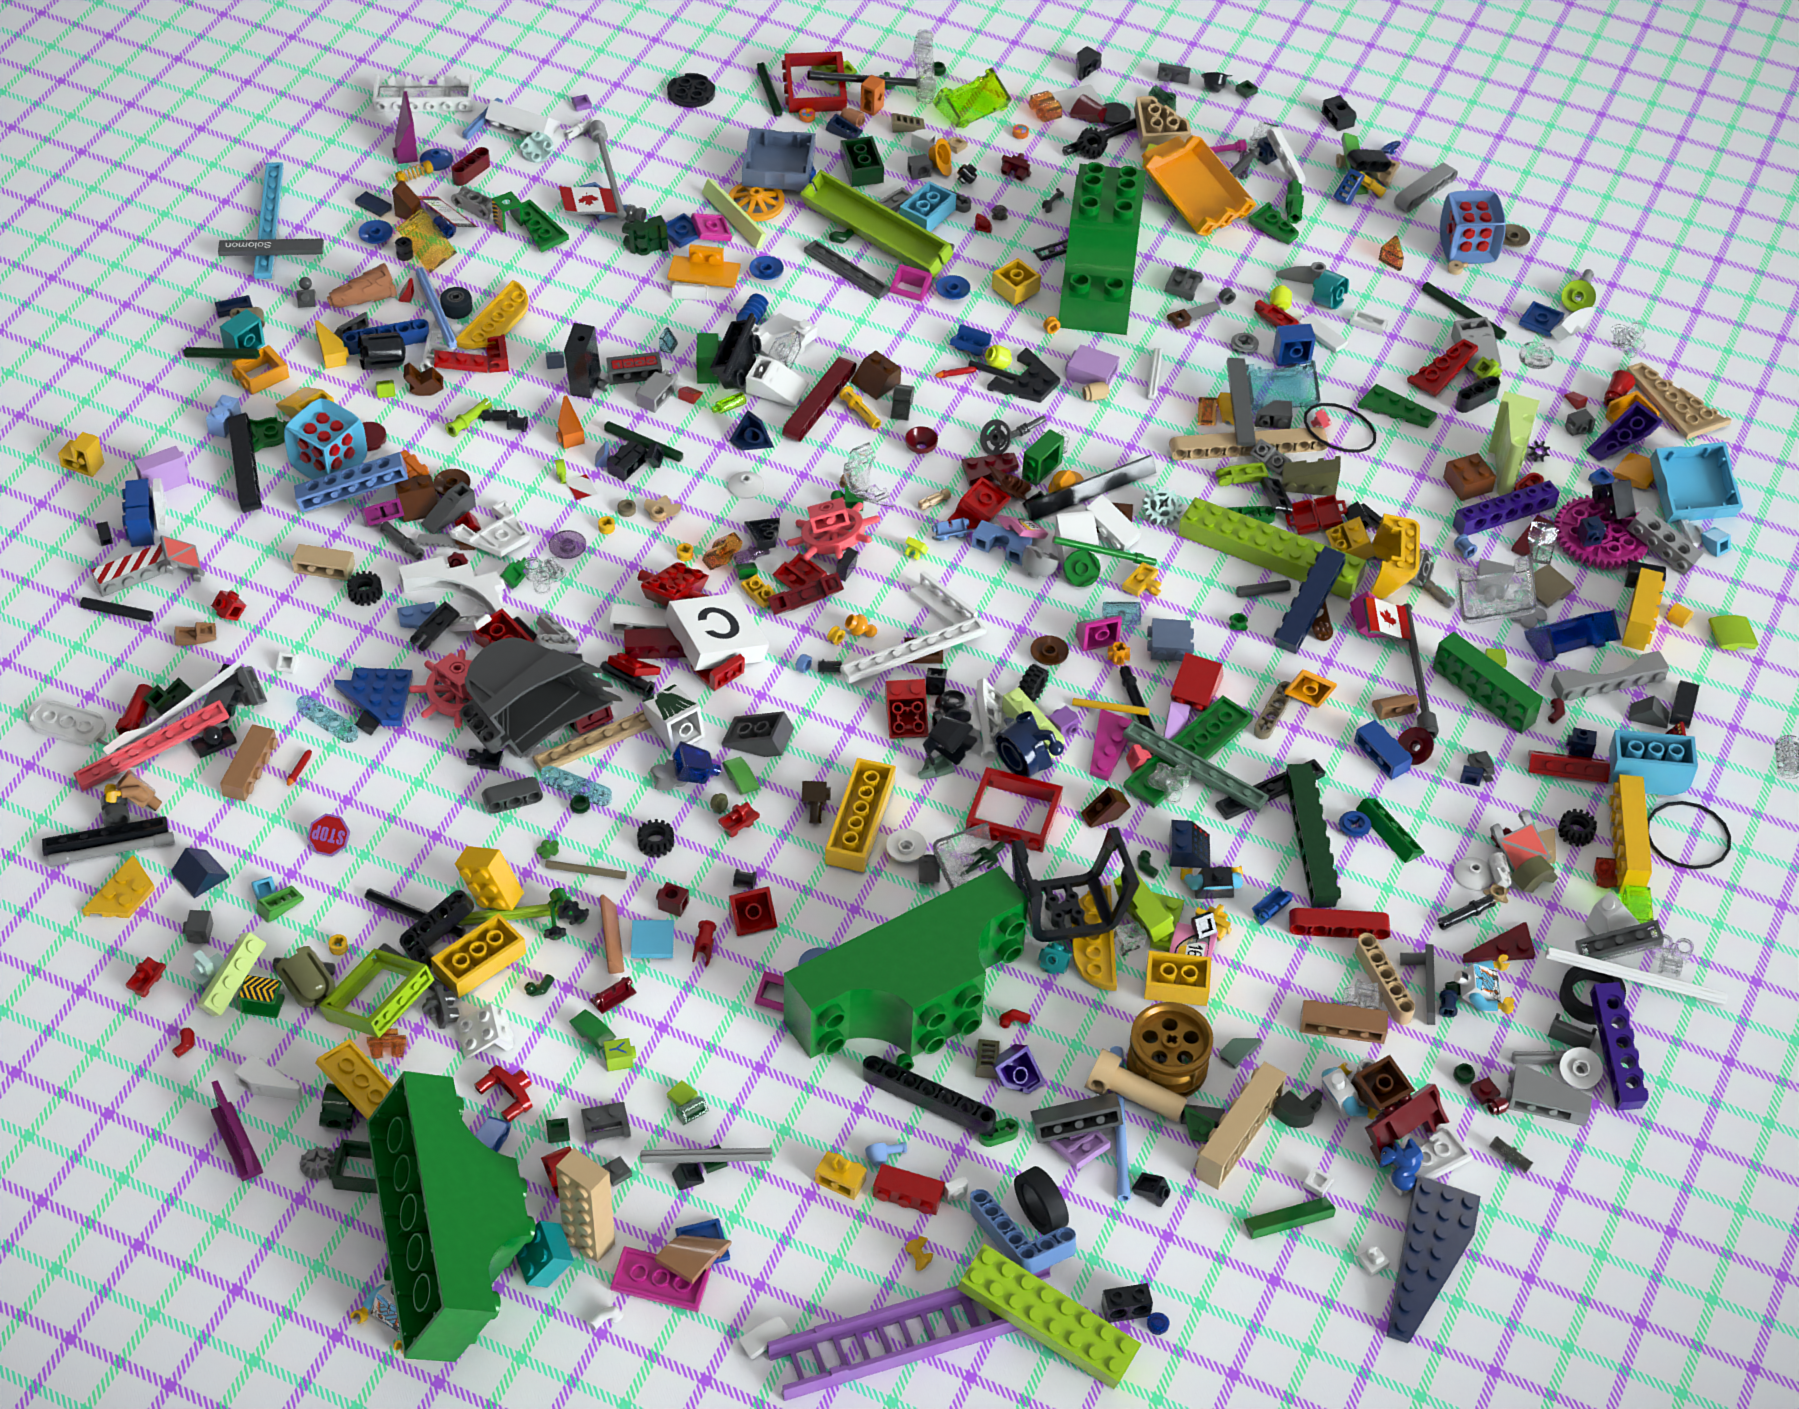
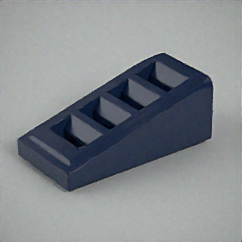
M835 114L830 119L825 129L845 139L858 138L863 130L838 114Z

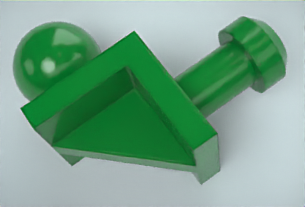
M845 486V494L840 490H835L830 496L831 500L843 497L846 508L852 509L858 502L863 504V499H859L849 491V486Z

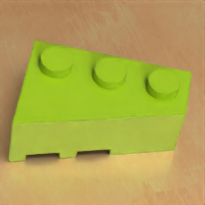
M1136 872L1140 885L1126 912L1155 943L1174 931L1172 923L1174 918L1168 910L1166 911L1163 908L1161 902L1154 896ZM1121 876L1113 880L1118 898L1122 892Z

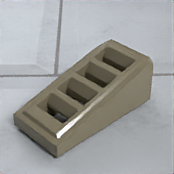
M898 113L891 114L893 132H915L925 129L924 118Z
M978 1039L975 1077L997 1079L993 1066L981 1065V1063L995 1064L999 1055L1000 1041ZM982 1046H990L995 1048H984ZM982 1052H993L994 1054H986ZM981 1058H992V1059H994V1060L981 1059Z

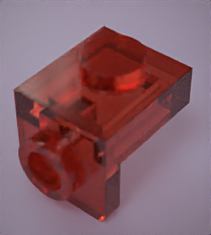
M1596 857L1593 871L1596 886L1605 889L1610 887L1617 888L1616 859Z

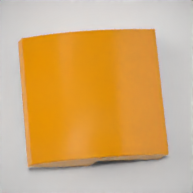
M1631 452L1627 454L1612 472L1613 476L1617 479L1631 480V485L1635 488L1648 489L1655 480L1650 459Z

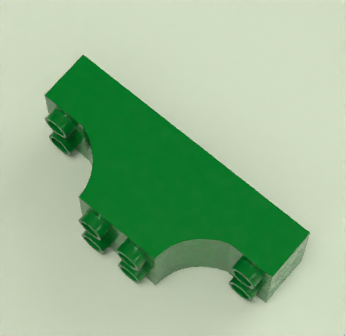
M1099 162L1079 163L1058 320L1060 328L1127 335L1146 170H1138L1133 166L1109 167Z
M998 866L785 972L784 1024L810 1059L823 1052L826 1055H832L845 1045L846 1040L855 1038H872L889 1042L911 1057L923 1051L926 1054L937 1052L944 1046L946 1039L958 1033H961L963 1036L970 1035L980 1027L986 979L985 970L1000 961L1006 964L1011 963L1022 955L1027 925L1028 899L1004 869Z
M403 1071L367 1120V1131L404 1359L456 1362L470 1344L476 1343L479 1333L487 1323L498 1316L501 1299L499 1293L492 1290V1284L505 1268L511 1267L515 1255L524 1244L532 1241L535 1234V1221L532 1216L527 1215L525 1199L528 1186L526 1179L520 1177L517 1159L490 1149L468 1129L462 1120L464 1100L461 1096L456 1095L453 1077Z

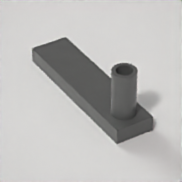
M1425 944V952L1400 953V965H1425L1427 1025H1435L1434 944Z

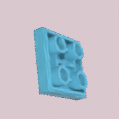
M632 920L631 958H673L674 920Z

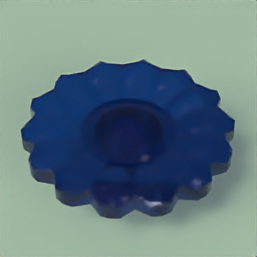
M1397 140L1384 145L1381 150L1385 154L1390 153L1392 155L1396 153L1395 149L1400 146L1401 142Z

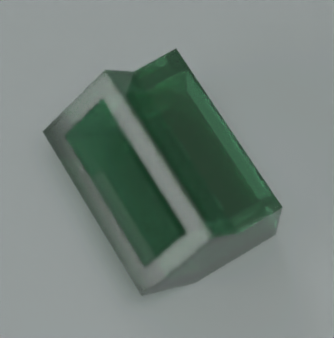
M698 1096L676 1108V1116L684 1126L706 1114L709 1109L705 1099ZM699 1106L700 1109L686 1117L685 1114Z

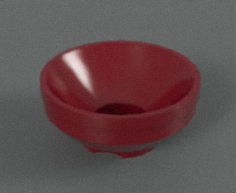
M924 426L914 427L906 433V446L916 454H927L937 447L938 435L931 428ZM922 444L925 445L926 448L921 449L917 448L916 446Z

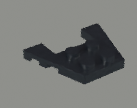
M1026 347L1017 356V361L1028 366V368L1013 383H1009L996 376L987 385V390L992 392L999 390L1004 395L1016 394L1021 399L1041 403L1060 384V377Z

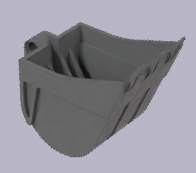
M505 638L486 646L471 662L465 677V685L473 699L461 708L459 715L490 753H497L509 744L517 755L522 758L562 727L614 704L613 701L622 702L623 699L603 689V687L613 688L610 682L593 675V673L603 674L601 668L586 663L582 659L555 649H548L525 639Z

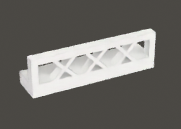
M925 570L920 573V583L910 590V595L949 626L972 619L978 615L976 609Z

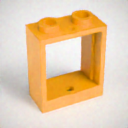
M270 345L258 349L260 357L257 360L237 359L232 361L233 370L231 372L236 380L238 379L245 390L247 389L252 395L289 378L287 363ZM266 363L272 367L271 370L252 379L245 374Z

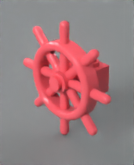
M843 497L807 507L810 519L808 521L798 519L795 522L796 526L803 527L801 530L802 536L789 539L787 546L792 547L804 543L808 549L803 555L804 560H809L815 553L823 555L835 554L837 559H841L843 557L842 551L847 550L848 547H853L859 541L865 543L872 541L871 536L864 535L865 526L878 523L880 517L875 515L863 519L859 513L863 508V504L858 502L852 509L846 508Z
M459 650L458 657L451 652L436 664L430 660L425 661L424 666L431 671L426 685H412L409 687L410 693H427V698L431 705L421 712L422 718H427L438 711L444 715L454 717V726L456 728L462 726V718L459 714L461 708L467 704L463 703V700L467 698L471 701L473 699L465 685V677L472 662L471 660H465V650ZM436 693H446V694H445L444 696H442L441 698H439ZM453 698L455 699V704L448 703Z

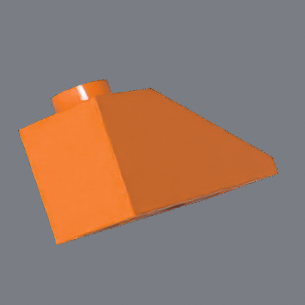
M567 395L563 397L558 419V432H556L557 441L562 443L564 449L585 444L584 430Z

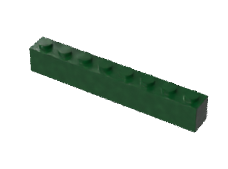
M1287 764L1284 778L1311 908L1336 907L1338 899L1341 898V888L1337 886L1338 874L1337 870L1333 868L1334 855L1330 853V837L1326 835L1327 823L1322 817L1323 805L1319 803L1320 791L1315 784L1316 772L1312 771L1311 764Z

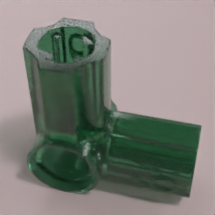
M1157 85L1153 86L1149 91V96L1158 99L1157 102L1163 106L1167 105L1176 111V94L1166 92Z

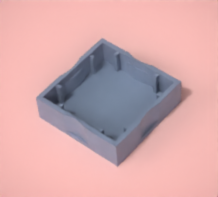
M750 128L747 152L744 155L742 165V186L803 191L810 183L816 149V133L782 132Z

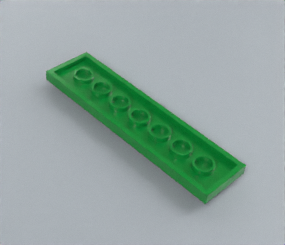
M1222 695L1171 741L1208 761L1251 723L1254 715ZM1154 755L1124 781L1123 787L1152 808H1155L1191 775Z

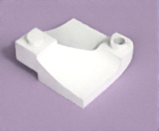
M778 313L760 326L754 324L752 329L753 334H757L761 339L762 347L759 354L776 359L783 365L803 353L805 345L817 338V326L806 319L797 321L782 313Z

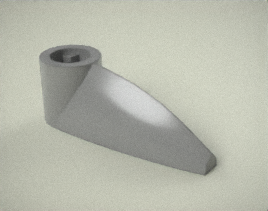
M1314 262L1311 266L1290 267L1277 271L1276 277L1313 284L1314 280L1322 275L1326 265L1322 262Z

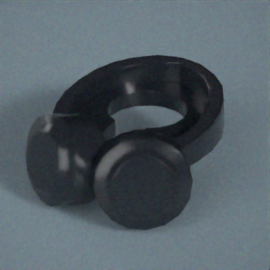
M949 690L936 698L935 706L943 709L944 713L947 714L951 709L963 707L966 697L960 691ZM951 697L956 698V699L959 700V702H948V701H949V698H951Z

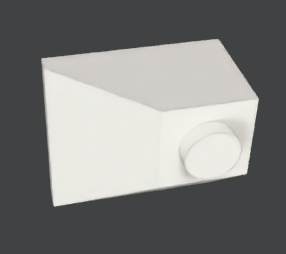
M1611 891L1594 904L1585 922L1594 935L1640 924Z

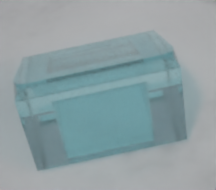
M666 327L659 337V349L662 352L672 354L678 345V341L669 327Z

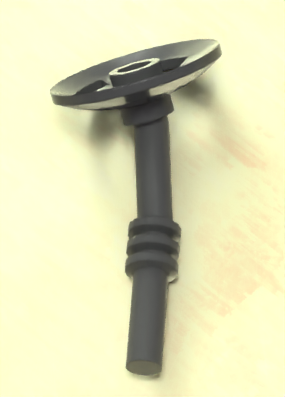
M1042 415L1029 423H1023V425L1016 427V430L1013 431L1010 430L1004 421L998 419L991 420L982 428L980 434L981 446L989 455L1003 454L1010 446L1012 438L1026 435L1031 429L1046 422L1047 419ZM1001 425L1006 429L1007 433L1001 430ZM992 426H995V428H993V429L989 432V435H987L988 430H989ZM987 441H990L995 446L994 450L988 447Z

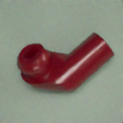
M1554 698L1550 702L1554 712L1548 716V721L1552 724H1555L1565 715V703L1561 698Z

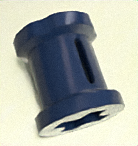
M1454 990L1441 991L1439 994L1441 1000L1439 1014L1448 1018L1457 1016L1456 1001L1458 1000V993Z

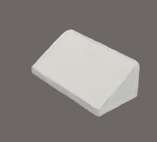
M675 282L672 285V298L705 301L707 298L708 285Z

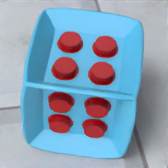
M323 398L315 400L295 415L285 427V446L291 465L312 480L360 465L367 456L366 436L361 420L352 412L330 400Z

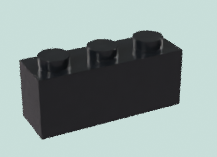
M223 664L219 674L231 665ZM237 672L213 688L202 706L204 708L220 700L229 715L228 719L220 723L228 724L230 718L235 714L237 703L241 702L240 695L243 694L245 688L240 684Z

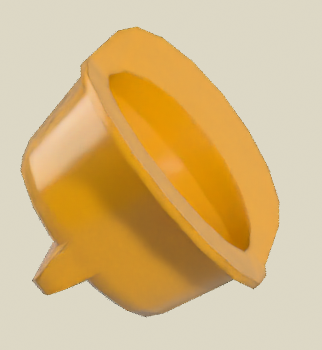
M940 138L935 145L930 147L928 157L929 160H932L934 168H939L944 176H949L952 172L951 149L949 143L945 139Z
M1058 471L1048 486V492L1052 493L1083 481L1084 478L1075 471Z

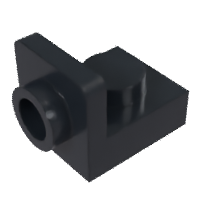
M928 668L925 685L926 694L942 695L945 692L947 669Z
M926 854L919 858V883H940V858H935L936 856L932 854Z
M1144 1172L1141 1173L1132 1187L1135 1195L1153 1198L1158 1207H1162L1171 1192L1163 1176Z

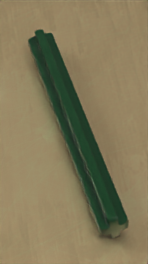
M1426 282L1423 284L1422 291L1466 319L1483 317L1431 283ZM1490 321L1495 337L1500 340L1505 338L1507 332Z

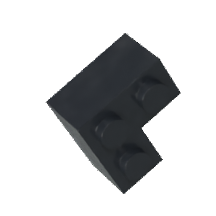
M1631 480L1592 486L1594 503H1605L1607 521L1636 516Z

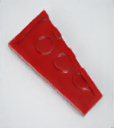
M1462 339L1446 350L1443 356L1433 359L1430 365L1420 368L1417 374L1407 377V382L1436 397L1478 351V346L1466 339Z

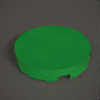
M1086 550L1074 551L1066 557L1063 563L1065 578L1076 587L1092 585L1099 577L1100 562L1092 552Z

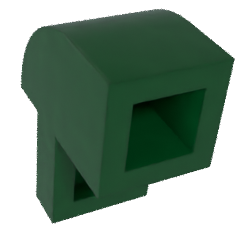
M178 677L165 691L157 684L143 699L162 716L187 698L193 690Z

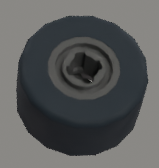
M451 287L444 290L440 296L441 307L446 317L461 319L472 312V296L467 289Z

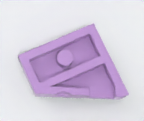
M1098 1130L1069 1136L1067 1139L1050 1141V1146L1076 1170L1111 1148L1110 1141Z

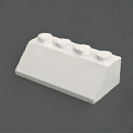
M490 100L485 119L490 120L492 125L499 127L502 124L505 125V129L514 131L515 128L519 130V133L527 136L534 131H540L551 138L561 125L560 122L549 117L494 100Z

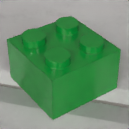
M697 333V384H718L719 377L714 376L710 369L722 342L719 340L718 333Z

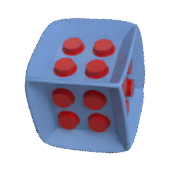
M1466 190L1448 193L1440 219V239L1446 259L1449 262L1458 260L1468 264L1496 261L1502 249L1506 229L1505 214L1497 193L1486 190Z

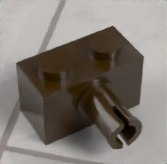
M802 781L801 801L802 804L810 805L809 823L822 824V806L826 805L827 800H831V787H827V782Z

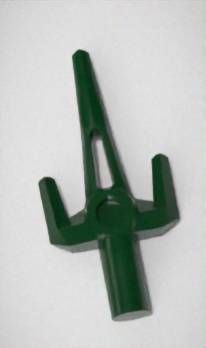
M1000 841L991 849L986 847L979 848L970 857H974L981 853V856L958 878H963L986 862H991L987 866V869H990L999 861L996 854L1006 847L1005 843Z

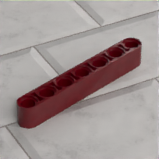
M839 356L785 423L782 435L801 442L854 375L857 363Z

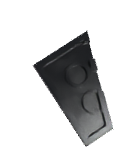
M780 517L744 522V529L757 550L767 551L770 548H776Z

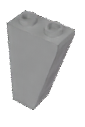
M1517 1062L1515 1069L1510 1070L1508 1082L1511 1083V1088L1508 1087L1506 1092L1509 1110L1586 1127L1591 1111V1096L1522 1063Z

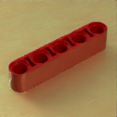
M1293 908L1289 911V930L1294 935L1358 939L1361 934L1370 933L1377 940L1387 939L1391 935L1390 918L1384 912Z

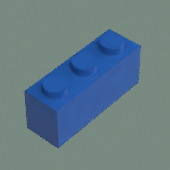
M1376 720L1356 730L1354 742L1391 780L1410 771L1413 759L1410 753L1405 751L1398 741Z

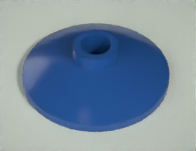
M433 148L421 154L420 163L429 160L433 166V171H440L452 164L453 156L448 150Z
M371 220L362 224L358 233L364 242L378 244L391 238L393 228L386 221Z
M760 256L750 263L749 269L751 274L758 279L772 280L783 273L784 265L776 257Z
M948 275L938 280L936 290L939 295L946 299L957 300L969 294L970 283L961 276Z

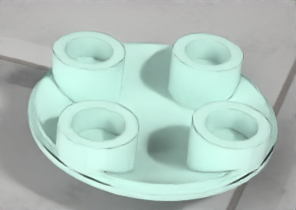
M534 131L520 145L523 157L533 163L545 161L550 157L554 148L552 139L540 131Z

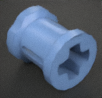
M1466 534L1458 536L1454 540V546L1461 550L1464 558H1470L1477 552L1478 547L1468 540L1469 537Z

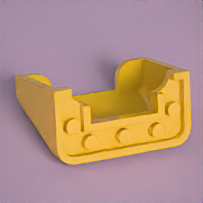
M1384 513L1372 541V546L1376 553L1375 556L1386 560H1382L1376 581L1370 589V593L1379 599L1387 598L1417 575L1420 556L1419 523L1410 518Z

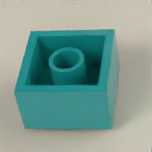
M247 309L219 326L223 348L260 349L265 345L261 318Z
M539 1221L535 1225V1234L532 1241L524 1244L516 1254L526 1285L548 1288L574 1262L561 1224L547 1221Z

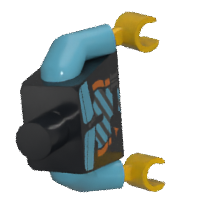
M1242 866L1205 867L1196 876H1193V868H1181L1180 879L1185 880L1189 888L1194 890L1195 899L1234 898V888L1239 889L1243 885Z

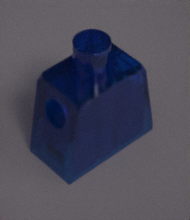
M680 741L672 755L678 781L705 784L711 775L719 776L721 772V765L712 763L709 751Z

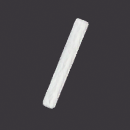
M1157 347L1153 349L1147 398L1149 400H1155L1157 396L1163 350Z

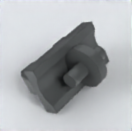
M436 985V993L426 998V1002L422 1005V1011L432 1018L436 1017L439 1029H445L447 1023L457 1022L460 1013L458 1008H448L449 1005L454 1004V992L444 991L442 985Z

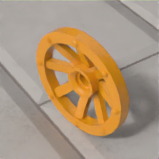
M742 183L733 187L728 194L733 200L744 198L737 203L740 208L747 203L750 204L748 211L744 212L754 222L766 221L776 217L782 212L785 205V197L781 189L742 186ZM769 197H777L778 202ZM764 201L774 206V208L768 211ZM755 206H759L762 213H753Z

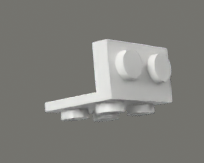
M490 1003L458 1023L457 1027L465 1057L470 1058L494 1043L506 1051L514 1047L512 1041L513 1033L508 1023L509 1016L505 1010H501Z

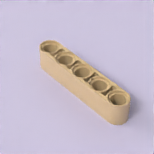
M1370 933L1361 934L1355 950L1357 958L1394 1021L1400 1025L1409 1024L1415 1010L1414 1001L1376 937Z

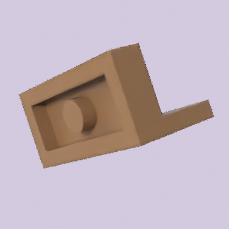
M1401 694L1373 700L1372 706L1379 720L1416 713L1419 699L1416 695Z

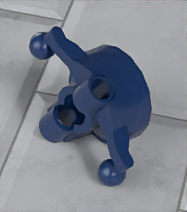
M1031 711L1019 714L1015 720L1010 717L1005 718L1006 727L994 736L997 753L1005 766L1013 774L1029 778L1053 765L1050 753L1053 756H1059L1064 751V745L1059 740H1056L1053 731L1040 730ZM1045 740L1050 741L1048 749L1044 745L1043 741Z

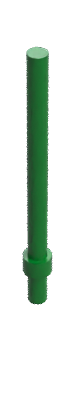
M1053 536L1052 543L1126 559L1133 561L1135 564L1144 562L1155 566L1157 563L1156 558L1147 557L1138 552L1133 554L1058 536Z

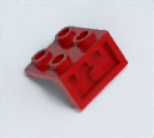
M738 654L735 657L729 658L727 662L719 667L695 671L691 665V669L713 691H716L744 673L745 658Z

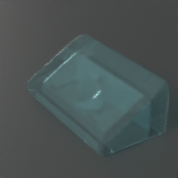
M1103 602L1102 616L1120 615L1122 617L1121 625H1141V603Z

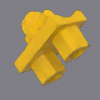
M1219 904L1217 908L1209 906L1207 911L1197 907L1195 911L1196 916L1206 912L1213 913L1218 930V941H1221L1225 934H1230L1232 928H1230L1231 923L1226 921L1228 914L1223 912V905Z

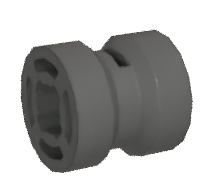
M629 204L625 210L627 213L626 221L631 222L637 219L644 222L646 219V208H636L635 205Z

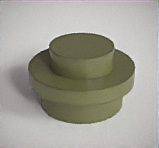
M714 794L710 801V807L717 813H722L727 808L728 799L726 794Z

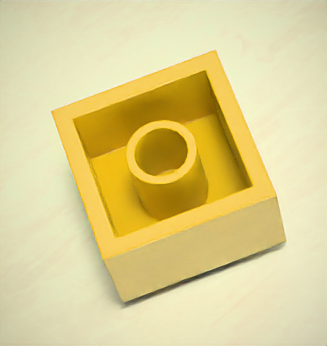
M1019 258L992 273L991 288L1014 306L1040 291L1041 275Z

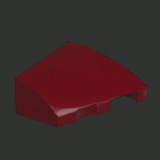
M1082 94L1073 105L1069 115L1071 118H1085L1089 123H1102L1107 108L1087 95Z

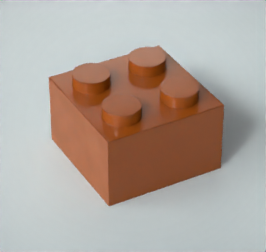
M1479 453L1446 462L1443 475L1445 481L1461 501L1493 492L1497 477Z

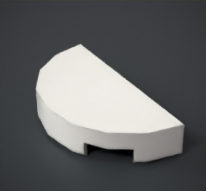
M1679 519L1678 525L1684 537L1698 548L1702 544L1701 533H1703V529L1698 524L1694 525L1688 522L1689 520Z

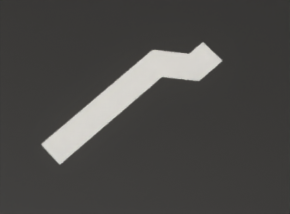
M239 660L147 727L124 732L102 749L109 755L122 745L134 743L152 734L237 672L236 670L243 667Z

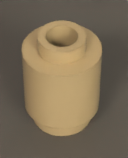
M1104 381L1086 384V386L1082 387L1085 401L1106 399L1110 393L1109 386Z

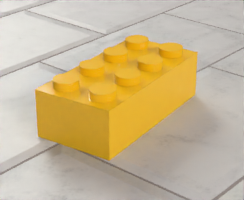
M1641 568L1633 592L1621 646L1644 651L1646 644L1650 645L1653 635L1650 631H1655L1657 621L1654 618L1657 619L1660 610L1656 606L1660 605L1663 594L1659 593L1663 592L1666 582L1662 581L1664 573Z
M498 913L431 958L433 973L459 999L525 955V939Z

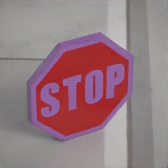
M325 813L311 822L307 839L315 853L332 857L347 847L351 831L342 817Z

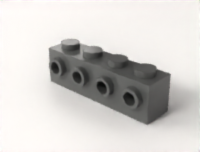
M1116 1093L1030 1111L1033 1130L1038 1143L1123 1125L1121 1106Z

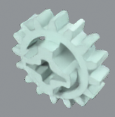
M1159 486L1157 491L1155 488H1152L1151 493H1146V498L1142 501L1145 504L1142 510L1147 511L1144 515L1145 517H1151L1150 523L1155 520L1157 526L1160 522H1162L1163 526H1166L1167 521L1172 524L1174 519L1177 520L1179 518L1178 514L1182 512V509L1179 507L1183 503L1178 501L1180 495H1174L1175 490L1169 492V487L1162 490V487ZM1166 502L1165 506L1163 508L1161 507V509L1158 510L1159 507Z

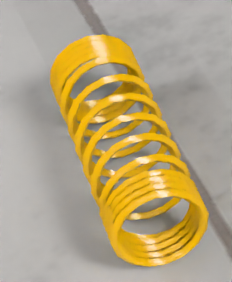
M429 160L410 168L415 179L417 177L413 167L416 168L418 177H421L417 165L420 166L423 176L425 175L424 170L427 174L433 173V166ZM408 168V170H407L408 176H409L410 180H413V179H412V175H411V173L409 172V168ZM407 169L395 173L398 183L400 180L408 182V177L405 174Z

